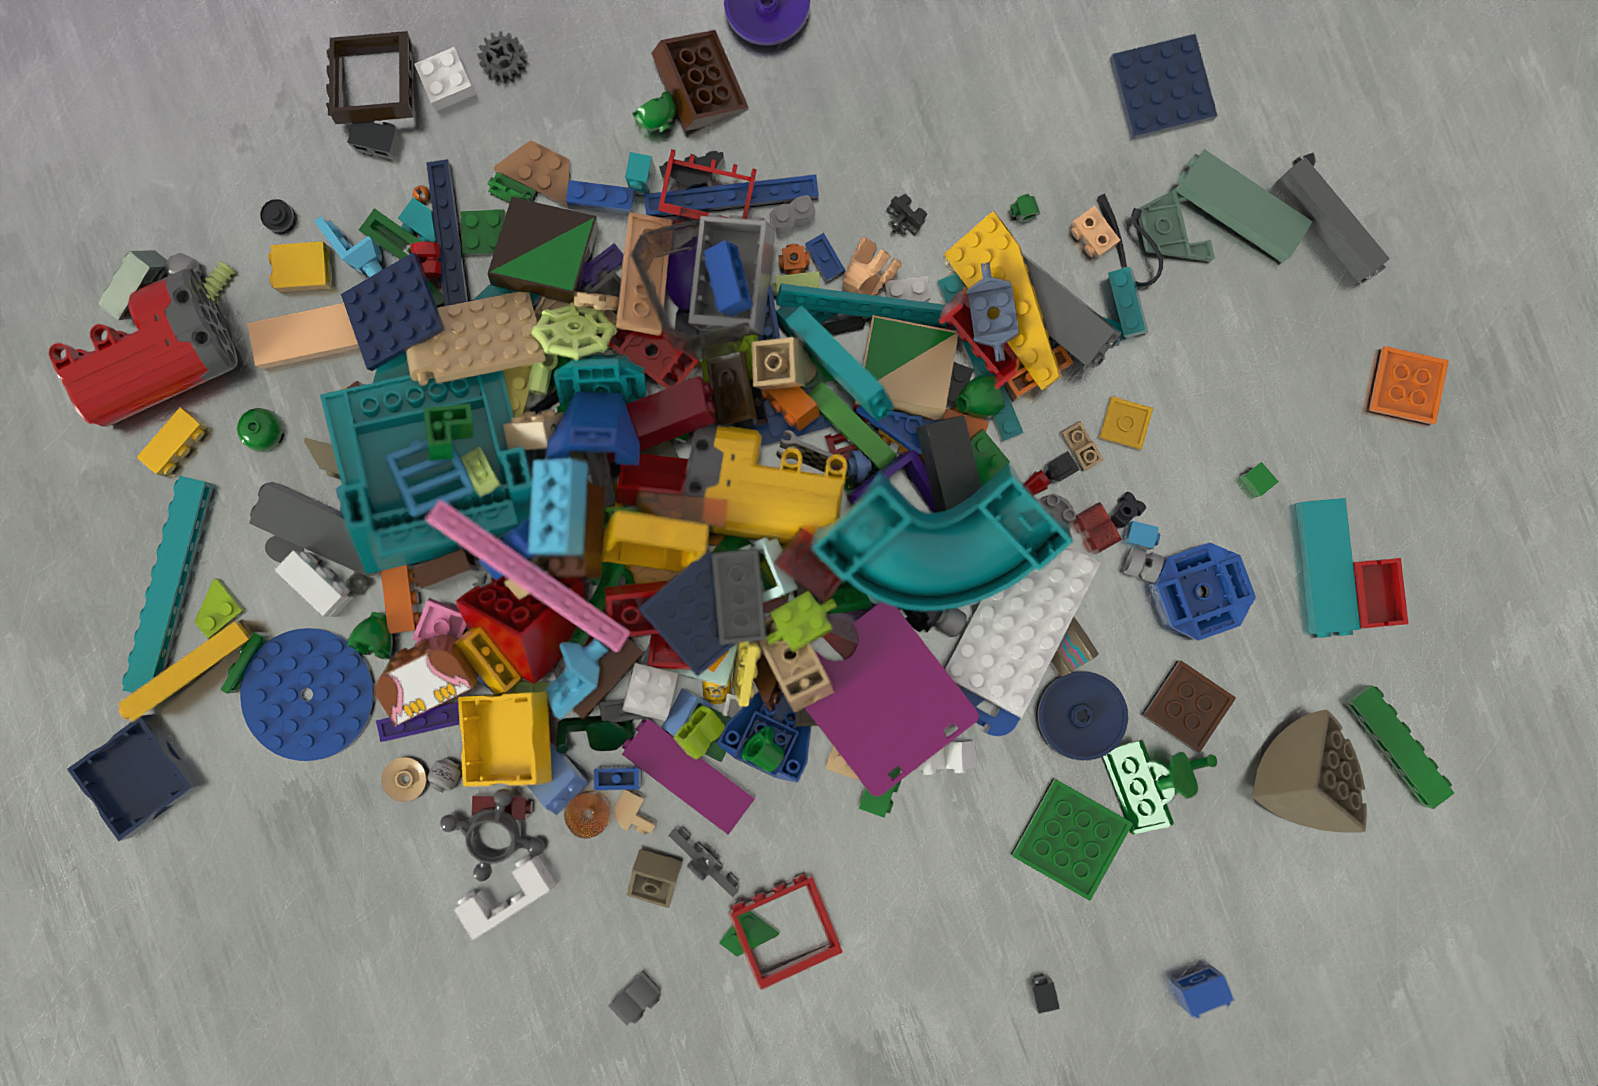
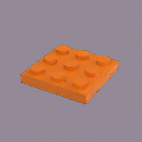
M1387 346L1382 347L1369 411L1431 425L1436 424L1449 360Z

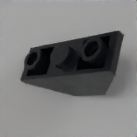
M710 151L705 154L706 156H695L693 164L710 167L712 159H715V169L720 170L725 163L723 152ZM690 156L686 157L684 161L689 162ZM668 161L659 166L663 178H665ZM673 164L670 182L681 189L709 187L717 174Z

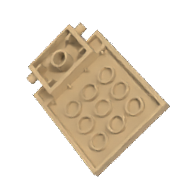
M515 292L439 307L437 309L445 330L421 344L410 347L406 351L410 377L414 382L418 381L420 385H426L428 383L427 379L434 377L437 383L546 361L543 346L537 338L532 336V328L537 325L529 292Z

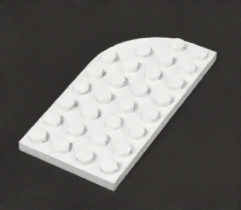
M1066 548L1040 571L1035 569L1011 587L981 600L945 668L947 673L958 686L1022 718L1101 562L1076 550Z

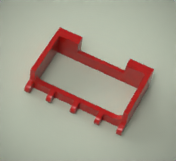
M671 149L658 211L700 220L701 216H708L709 214L708 212L665 203L673 164H678L750 181L742 216L743 219L747 218L757 169H752L751 177L736 174L737 164H733L732 172L715 169V159H712L710 167L693 164L694 154H690L689 162L674 159L676 150Z

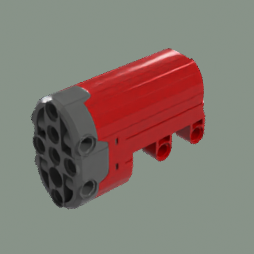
M192 268L178 271L131 293L128 306L138 329L137 331L129 334L123 331H116L112 327L103 324H96L91 328L89 334L95 347L94 351L75 350L72 346L63 343L51 345L48 354L53 367L61 379L73 406L86 423L108 427L235 369L237 366V354L228 334L226 324L211 296L210 298L207 297L209 295L208 291ZM107 331L106 339L102 340V333ZM65 349L66 356L62 359L61 352Z

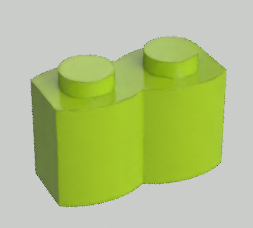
M702 705L691 715L689 721L680 727L673 739L687 755L698 759L706 753L710 743L721 736L725 725L711 709Z

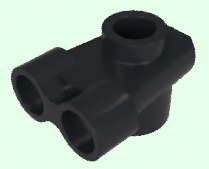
M1125 492L1120 498V505L1111 516L1112 524L1118 528L1125 527L1135 516H1140L1146 510V505L1142 501H1138L1131 492Z

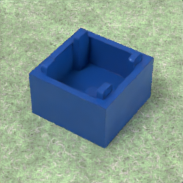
M1213 966L1172 982L1181 1007L1192 1018L1196 1017L1198 1019L1200 1014L1222 1005L1230 1006V1002L1235 1001L1224 974Z

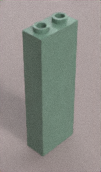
M1204 149L1199 155L1195 153L1188 162L1190 166L1188 171L1184 170L1177 180L1179 185L1175 191L1283 263L1289 259L1311 226L1312 221Z

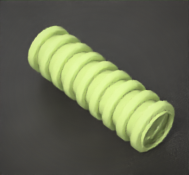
M218 261L219 265L213 268L214 272H210L209 275L211 276L209 278L206 277V282L203 283L213 301H215V296H219V290H223L222 286L227 285L226 281L231 280V274H235L234 269L222 261Z

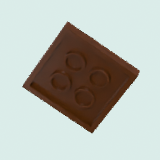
M1179 660L1143 715L1200 753L1236 697Z

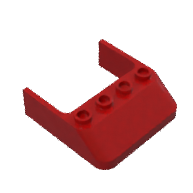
M964 287L943 308L939 322L942 324L946 321L949 325L954 324L958 329L957 334L964 342L968 341L972 345L971 350L976 357H982L986 362L985 366L992 375L996 374L994 386L998 389L1019 372L1020 360L1008 343L1003 347L1005 361L1000 359V362H996L992 346L979 344L974 341L971 311L966 293L968 288Z

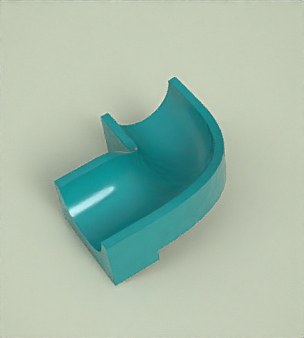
M1008 463L966 501L939 513H926L917 509L880 472L863 496L844 515L826 528L820 527L814 532L811 548L843 581L845 579L849 580L855 587L872 598L905 609L925 611L957 608L994 596L1016 584L1035 569L1040 571L1074 541L1068 525L1063 520L1059 521L1034 497L1021 481L1015 469Z

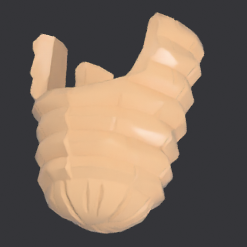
M862 237L857 245V250L853 252V256L850 258L847 271L844 272V278L842 279L844 292L876 295L883 288V285L887 284L897 273L898 269L902 266V262L894 258L882 276H880L878 272L886 264L890 254L885 250H880L872 260L877 246L870 239Z

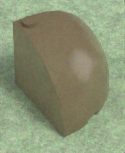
M1327 709L1310 713L1294 721L1272 741L1264 753L1257 770L1252 797L1272 813L1302 826L1331 832H1366L1367 804L1362 803L1361 790H1365L1363 775L1350 739H1345L1341 732L1343 727Z

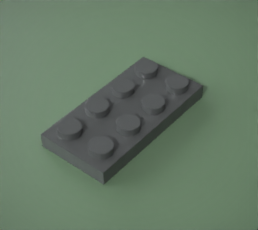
M758 549L711 553L720 645L766 640Z

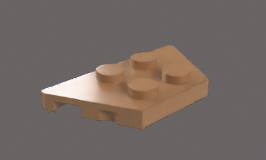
M530 140L494 166L493 170L534 189L537 193L569 208L566 203L568 181L570 180V160Z

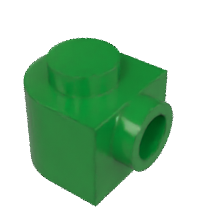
M1029 194L1018 197L1016 202L1010 205L1011 214L1013 217H1016L1018 223L1035 218L1040 214L1035 196H1030Z

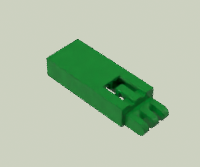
M375 208L359 228L362 234L366 237L369 235L379 246L399 260L408 255L402 251L408 243L422 242ZM411 247L407 250L409 254H411Z

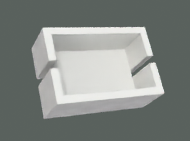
M292 551L275 571L322 616L336 617L354 598L349 594L351 590L344 583H338L333 578L335 575L328 568L324 567L323 569L318 564V558L312 553Z

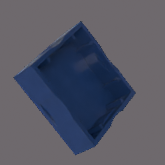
M141 715L133 722H130L115 733L103 746L92 750L67 769L83 793L95 804L100 817L118 842L132 837L201 786L151 715Z

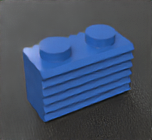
M626 765L624 767L598 766L594 769V790H634L641 788V769L635 765L633 767H627Z

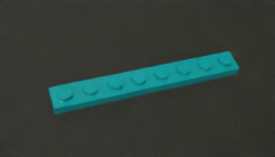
M957 273L937 281L946 305L964 288ZM960 338L971 367L974 369L975 376L988 375L996 377V374L992 375L988 371L984 359L976 357L972 352V345ZM1004 384L1000 389L1002 391V398L1005 401V408L1000 410L999 414L992 417L1002 442L1024 433Z
M782 283L776 298L777 306L793 308L802 306L804 309L864 317L875 315L912 323L947 326L946 321L942 324L939 322L942 310L946 306L944 304Z

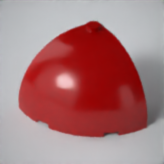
M504 575L497 580L493 578L492 583L482 587L478 585L456 600L457 607L469 629L481 627L519 676L534 685L560 660L562 651L559 645L569 642L577 626L531 593L519 599L504 583L508 579ZM552 577L584 600L582 580Z

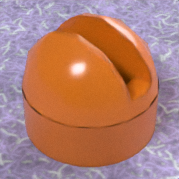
M419 185L414 188L413 197L422 204H426L431 199L430 190L426 186ZM421 190L426 197L422 199L418 191Z

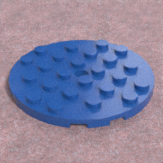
M295 629L272 638L252 657L242 679L240 691L241 708L249 730L268 750L291 760H319L343 751L363 732L371 717L370 713L375 699V688L367 661L362 654L354 651L355 648L347 646L348 642L345 638L333 632L320 629ZM306 688L311 689L313 692V697L309 701L304 700L302 695L303 690Z

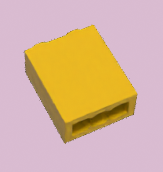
M325 242L271 245L268 260L270 265H272V274H270L269 279L273 289L279 293L332 289L329 246Z

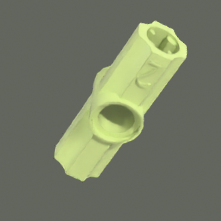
M546 335L549 340L552 338V335ZM544 352L545 364L543 362L530 364L532 368L527 386L529 392L547 395L552 369L558 363L556 354L552 353L549 355Z

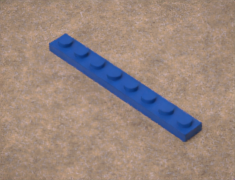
M815 174L755 181L749 206L793 201L800 196H810L811 199L819 198L817 176ZM750 182L667 191L665 203L699 211L745 206ZM662 192L644 194L646 215L654 217L673 215L658 211Z

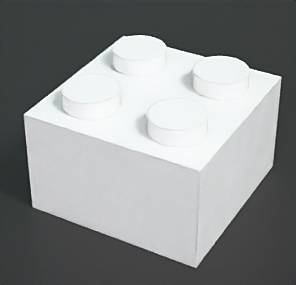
M455 47L414 64L429 100L436 111L476 95Z
M634 663L622 711L666 721L678 673Z

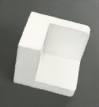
M727 693L723 716L734 717L744 707L739 706L735 694Z

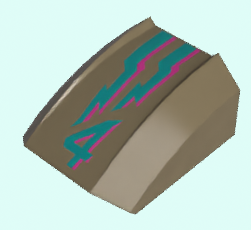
M1073 617L1050 662L1058 677L1071 673L1099 655L1075 617Z

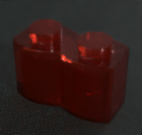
M1101 502L1076 515L1075 526L1080 533L1084 532L1087 540H1085V543L1091 552L1095 551L1098 554L1122 540Z

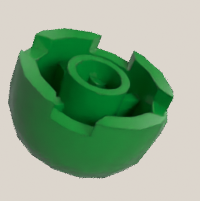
M668 90L661 93V97L649 100L632 113L637 123L645 130L654 131L659 129L660 132H663L672 126L670 121L676 115V104Z
M264 408L249 409L243 413L238 420L236 428L240 441L249 449L259 452L270 451L278 446L282 433L284 434L283 422L280 417L271 410Z

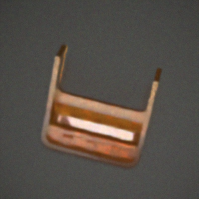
M649 492L637 493L636 505L643 515L725 528L727 500ZM707 532L706 545L717 546L727 535Z

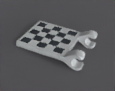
M786 430L784 435L789 436L790 440L781 439L780 447L788 449L791 446H795V449L799 450L802 455V463L825 472L827 460L834 454L801 441L792 431ZM777 451V457L782 458L783 453ZM836 464L831 466L832 470H834Z

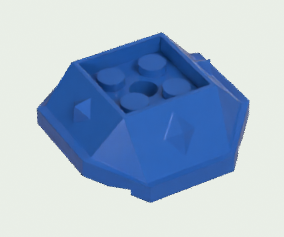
M1211 542L1166 557L1155 584L1170 627L1196 641L1241 626L1250 606H1252L1256 598L1241 555ZM1201 585L1207 591L1206 596L1203 598L1198 594V588Z

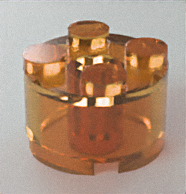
M585 791L578 794L567 804L564 811L566 826L572 834L584 839L593 838L602 833L609 825L612 817L609 800L602 794L594 791ZM587 810H590V813L593 814L589 820L587 815L583 814Z

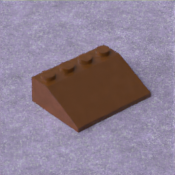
M716 30L660 40L651 54L665 87L674 99L676 113L684 131L707 126L749 108Z

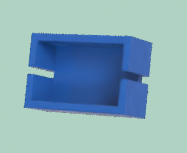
M531 515L518 524V528L511 529L499 539L500 542L527 561H529L528 557L532 560L538 555L529 553ZM481 558L478 560L495 580L504 575Z

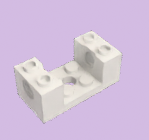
M529 854L515 864L517 868L512 871V874L522 891L510 899V904L505 901L493 909L482 890L478 893H475L473 890L457 901L459 905L454 911L472 940L543 896L556 885L539 856L532 857Z

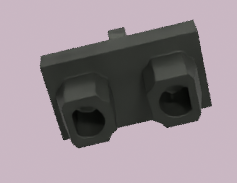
M906 194L900 197L895 196L886 209L891 214L889 217L894 221L892 228L896 230L900 226L905 231L908 229L915 236L924 224L928 214L922 208H918L915 212L909 208L912 201Z

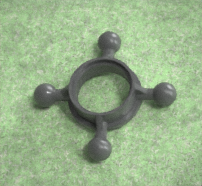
M505 788L497 790L494 795L495 809L480 810L473 814L467 823L458 821L451 814L443 816L440 820V827L443 831L453 832L458 830L465 836L467 850L475 859L480 861V864L476 865L473 870V876L478 881H485L490 877L491 869L489 864L500 863L506 860L516 849H527L528 853L532 856L541 855L545 849L544 842L539 838H533L530 841L521 838L518 822L512 815L504 811L505 806L509 805L512 801L511 792ZM485 822L499 824L509 832L511 843L504 850L497 852L487 851L475 842L473 837L474 828Z

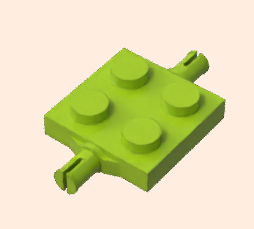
M807 591L772 611L770 616L776 624L777 631L766 636L769 645L782 639L794 653L832 631L825 613L837 607L834 600L831 599L820 605L814 600L811 593Z

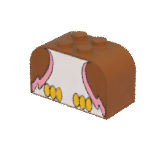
M438 635L429 640L426 638L421 639L414 644L415 647L409 650L407 648L399 650L395 657L387 663L376 683L375 692L377 699L394 726L474 688L479 674L471 666L461 650L454 644L458 638L451 635Z

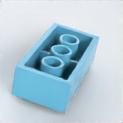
M573 459L534 461L529 553L544 556L583 555L588 463Z

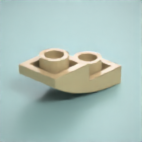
M1081 421L1060 431L1084 471L1103 461L1096 444L1090 439Z

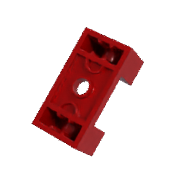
M617 328L616 334L612 336L607 345V348L615 354H625L636 365L644 367L645 374L653 379L663 390L692 379L702 366L701 360L662 330L659 336ZM649 345L657 346L658 352L655 356H648L646 354V348Z

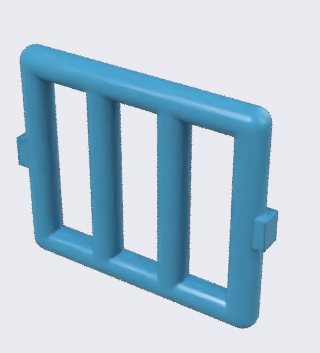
M419 439L410 442L411 446L385 456V462L413 517L433 510L440 500L450 506L451 502L469 496L476 491L453 442V459L429 461L428 459L403 470L399 469L396 461L428 449L427 440L421 442ZM452 461L456 470L408 488L404 480L405 478ZM458 478L461 479L464 488L419 506L416 505L413 499L415 495Z

